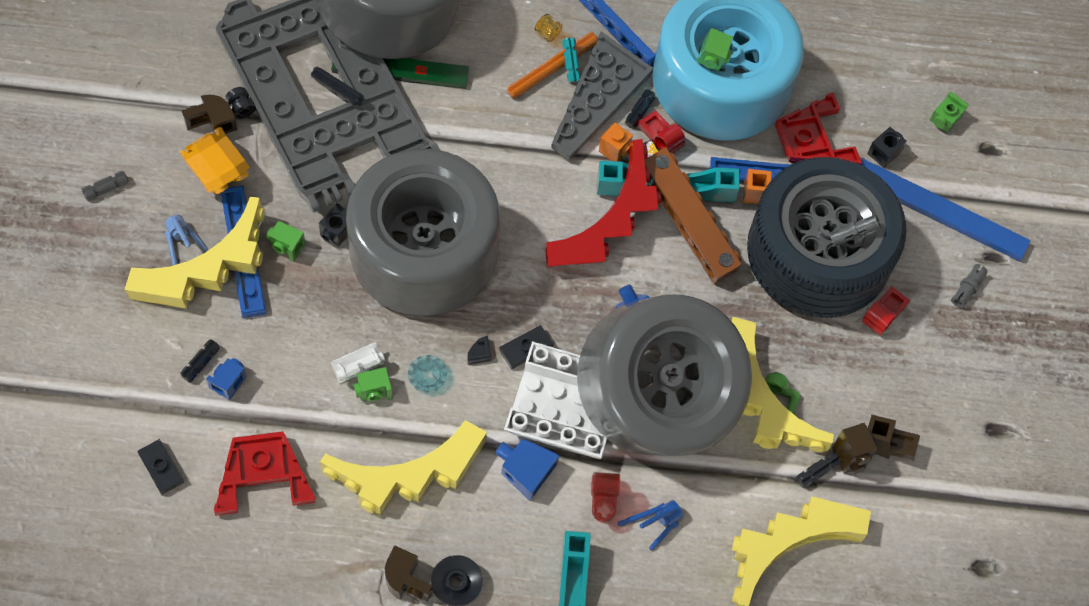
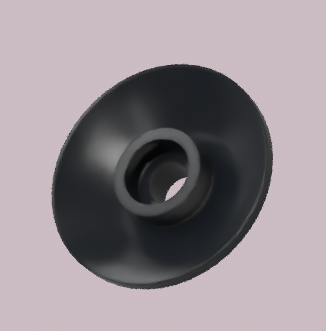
M461 555L446 557L433 569L431 575L432 591L446 605L465 606L474 601L480 594L483 585L482 572L479 566L468 557ZM460 580L462 584L460 587H454L452 582Z

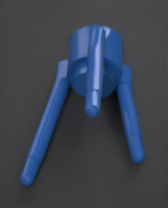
M671 500L666 504L661 503L657 507L618 521L617 525L622 526L656 513L655 516L640 524L641 529L658 520L664 526L668 524L666 529L649 546L650 550H654L674 528L679 526L678 520L683 517V512L680 506L674 500Z

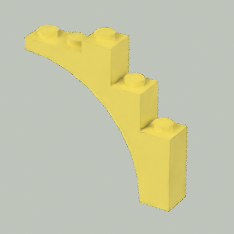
M249 198L245 211L235 227L220 243L206 253L190 261L170 267L153 269L131 268L125 286V291L131 300L187 309L188 302L194 296V287L221 291L223 283H226L228 280L229 270L255 274L257 266H261L263 260V253L257 244L260 233L258 227L265 218V208H263L260 198Z
M732 317L731 321L740 332L746 344L751 362V391L743 414L759 416L753 443H757L766 449H777L782 440L791 446L801 445L809 447L814 452H828L833 443L834 434L817 429L796 417L772 393L762 376L756 358V322Z
M465 420L452 437L439 448L421 458L403 464L383 467L362 466L344 462L325 453L320 461L321 470L327 478L333 481L338 479L345 483L344 486L354 493L359 491L358 498L361 508L371 514L376 512L381 515L396 491H399V495L406 500L411 501L413 499L419 502L434 478H436V481L445 488L452 487L456 490L485 444L487 432Z
M811 496L807 504L803 503L800 518L777 512L773 520L769 519L766 534L742 529L740 535L734 537L731 549L735 551L734 560L740 561L737 577L741 578L739 587L735 586L732 602H736L735 606H749L754 587L761 575L773 562L797 547L821 540L843 539L862 542L868 533L871 511Z

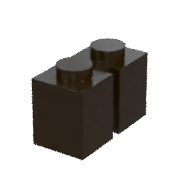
M864 422L843 429L833 444L832 450L838 454L841 460L840 467L843 474L851 471L853 474H856L867 468L866 466L872 460L877 447Z

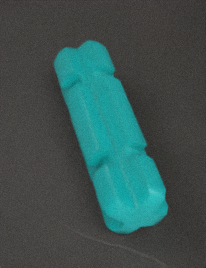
M572 37L565 38L562 44L563 49L566 50L564 52L566 70H569L567 78L569 82H578L581 75L577 69L579 68L577 50L574 48L576 47V40Z

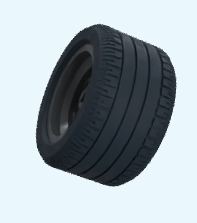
M814 157L813 159L809 158L796 162L779 172L762 193L747 239L750 267L756 280L764 288V291L771 295V298H774L776 302L778 301L783 307L786 306L787 309H791L793 312L796 311V313L809 315L810 317L815 316L816 318L841 317L854 313L867 306L879 295L902 255L906 242V219L901 203L891 187L880 176H877L872 170L864 168L863 165L860 166L858 163L855 164V162L850 160L846 161V159L842 160L836 157ZM874 214L878 216L881 229L869 232L859 240H850L849 242L852 245L845 242L835 247L831 240L830 232L848 226L849 222L854 220L857 222ZM806 248H811L813 252L808 251ZM829 255H833L837 259L831 258Z

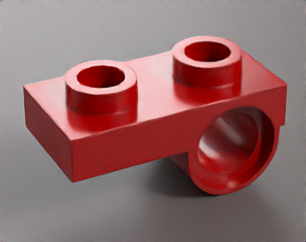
M656 110L638 122V127L650 140H653L659 150L666 147L669 153H675L684 147L685 135L683 130L675 123L670 125Z
M891 286L870 307L862 322L881 336L911 300Z

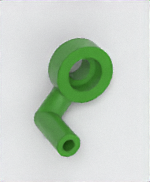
M779 372L767 374L765 381L772 393L785 395L790 398L787 409L795 415L801 398L800 393L789 387L790 383L784 374Z

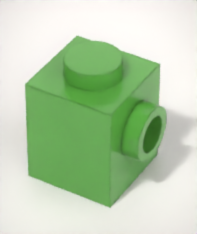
M711 28L703 41L697 63L719 71L723 63L727 64L730 60L732 51L729 48L733 36Z

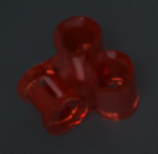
M592 473V515L597 521H610L616 514L617 497H619L620 474ZM603 503L606 504V508L610 509V513L606 514L605 518L602 517V513L597 512V508L602 507Z

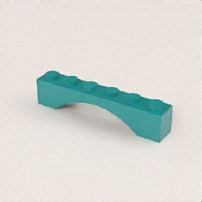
M599 161L597 195L619 196L629 165L624 162ZM716 167L706 171L687 173L691 187L701 195L703 201L735 203L739 192V169Z
M565 531L559 606H585L591 533Z

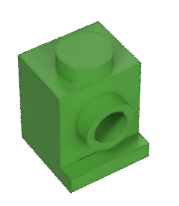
M950 92L934 110L930 121L936 127L948 133L963 117L969 104Z
M280 221L277 222L274 228L271 227L266 235V240L270 242L273 250L280 254H288L290 261L293 262L305 245L304 232Z
M386 367L357 374L358 383L353 384L356 398L361 397L362 401H377L382 396H387V400L392 399V389Z

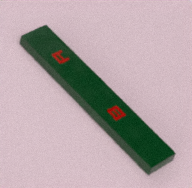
M383 58L394 80L462 89L467 87L469 66L406 58ZM332 63V73H338L337 69Z

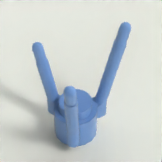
M174 215L166 220L165 226L167 231L165 236L168 240L172 266L177 265L173 238L175 240L182 239L186 247L189 248L191 246L187 238L189 233L205 253L208 251L204 243L192 230L190 224L185 223L181 215Z

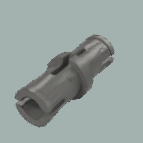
M874 214L857 222L855 220L849 222L848 226L830 232V237L836 247L853 239L859 240L863 235L882 227L878 216Z
M975 264L967 278L962 279L960 282L961 287L951 299L955 306L960 301L961 303L958 308H964L972 294H976L979 289L978 285L988 273L984 266L978 271L981 265Z

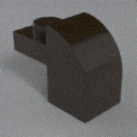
M202 95V104L193 105L182 110L187 130L210 123L213 132L220 127L225 134L238 130L236 119L229 103L220 96Z
M871 414L868 430L877 447L875 454L888 459L892 455L914 461L920 435L896 429V420Z
M394 545L385 564V580L390 593L400 600L404 591H406L410 598L416 601L423 599L428 602L432 594V585L412 576L418 565V556Z

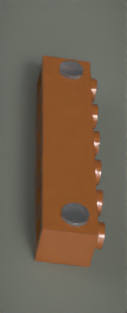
M665 147L644 159L645 168H648L650 173L649 185L656 186L657 191H660L663 207L713 284L737 272L742 265L739 253L735 249L732 250L728 244L729 240L723 230H719L715 224L716 219L711 211H707L702 204L703 199L701 195L691 187L690 179L678 167L675 155L669 153Z

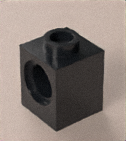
M889 127L872 142L867 154L885 168L902 153L907 140L904 139L901 133Z
M336 203L319 222L320 236L326 242H332L338 247L348 236L346 209ZM333 225L341 226L339 228H332Z

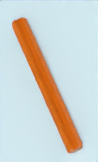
M589 32L576 41V47L574 48L577 50L578 56L597 43L598 38L593 32ZM564 49L507 88L508 95L513 99L517 98L566 65L564 57L566 50Z

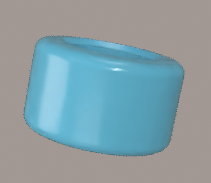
M678 0L672 6L662 24L653 66V84L661 106L681 127L709 139L721 141L741 140L765 131L784 113L797 81L804 57V43L800 27L791 12L778 0ZM711 28L733 36L729 48L732 51L729 62L727 64L723 63L721 69L725 72L710 69L697 63L703 41ZM740 67L747 73L734 74L733 70Z

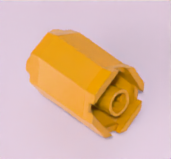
M221 127L215 129L214 133H207L185 147L186 150L182 149L179 151L180 156L207 193L219 194L229 187L227 183L230 181L238 182L249 175L247 172L250 168L225 135Z

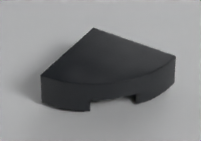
M488 336L479 338L472 345L467 356L468 365L492 361Z

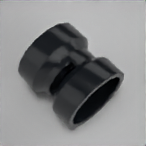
M244 87L233 88L225 96L226 101L232 107L236 119L247 118L255 111V106L248 99L249 94Z

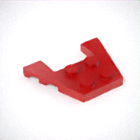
M834 92L827 94L826 98L820 101L815 100L811 102L810 106L802 110L798 109L776 120L775 128L788 162L796 163L801 160L804 161V159H813L814 157H836L837 159H846V161L850 160L855 162V164L862 165L856 146L837 150L832 149L820 117L839 113L840 107Z
M284 431L232 438L223 480L220 483L219 495L214 506L215 516L238 513L236 488L290 481L292 506L316 503L315 496L297 462V458Z

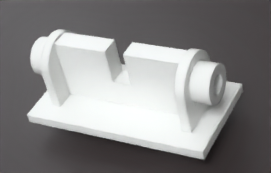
M376 342L331 361V365L340 384L356 377L358 373L367 372L383 365L385 358L382 352H379Z

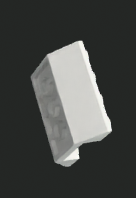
M532 342L525 362L524 374L514 405L510 409L504 432L601 459L607 438L594 427L580 400L577 382L580 355Z

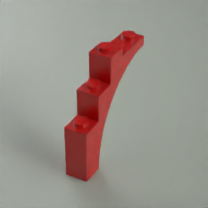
M636 139L630 142V161L626 179L619 196L610 209L594 225L583 232L567 239L545 243L546 267L606 262L605 257H609L608 243H604V239L632 236V231H635L634 217H630V213L658 210V205H661L660 191H657L656 186H647V183L650 182L649 169L645 168L644 159L648 158L647 145H643V139Z

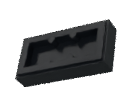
M541 325L499 347L500 353L511 370L526 362L532 342L553 347L552 341Z
M160 439L137 451L161 495L184 483Z

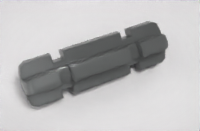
M124 171L114 173L115 176L113 177L110 175L94 182L93 186L89 184L81 189L86 200L96 197V194L100 196L117 188L116 185L122 186L127 184V175Z

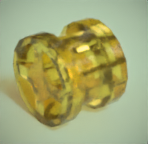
M545 14L538 20L534 30L538 34H543L546 41L551 42L561 32L562 24L555 22L550 14Z

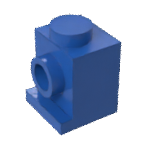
M227 358L223 364L217 366L213 374L214 377L208 375L206 380L209 389L230 401L247 376L244 365L239 360Z

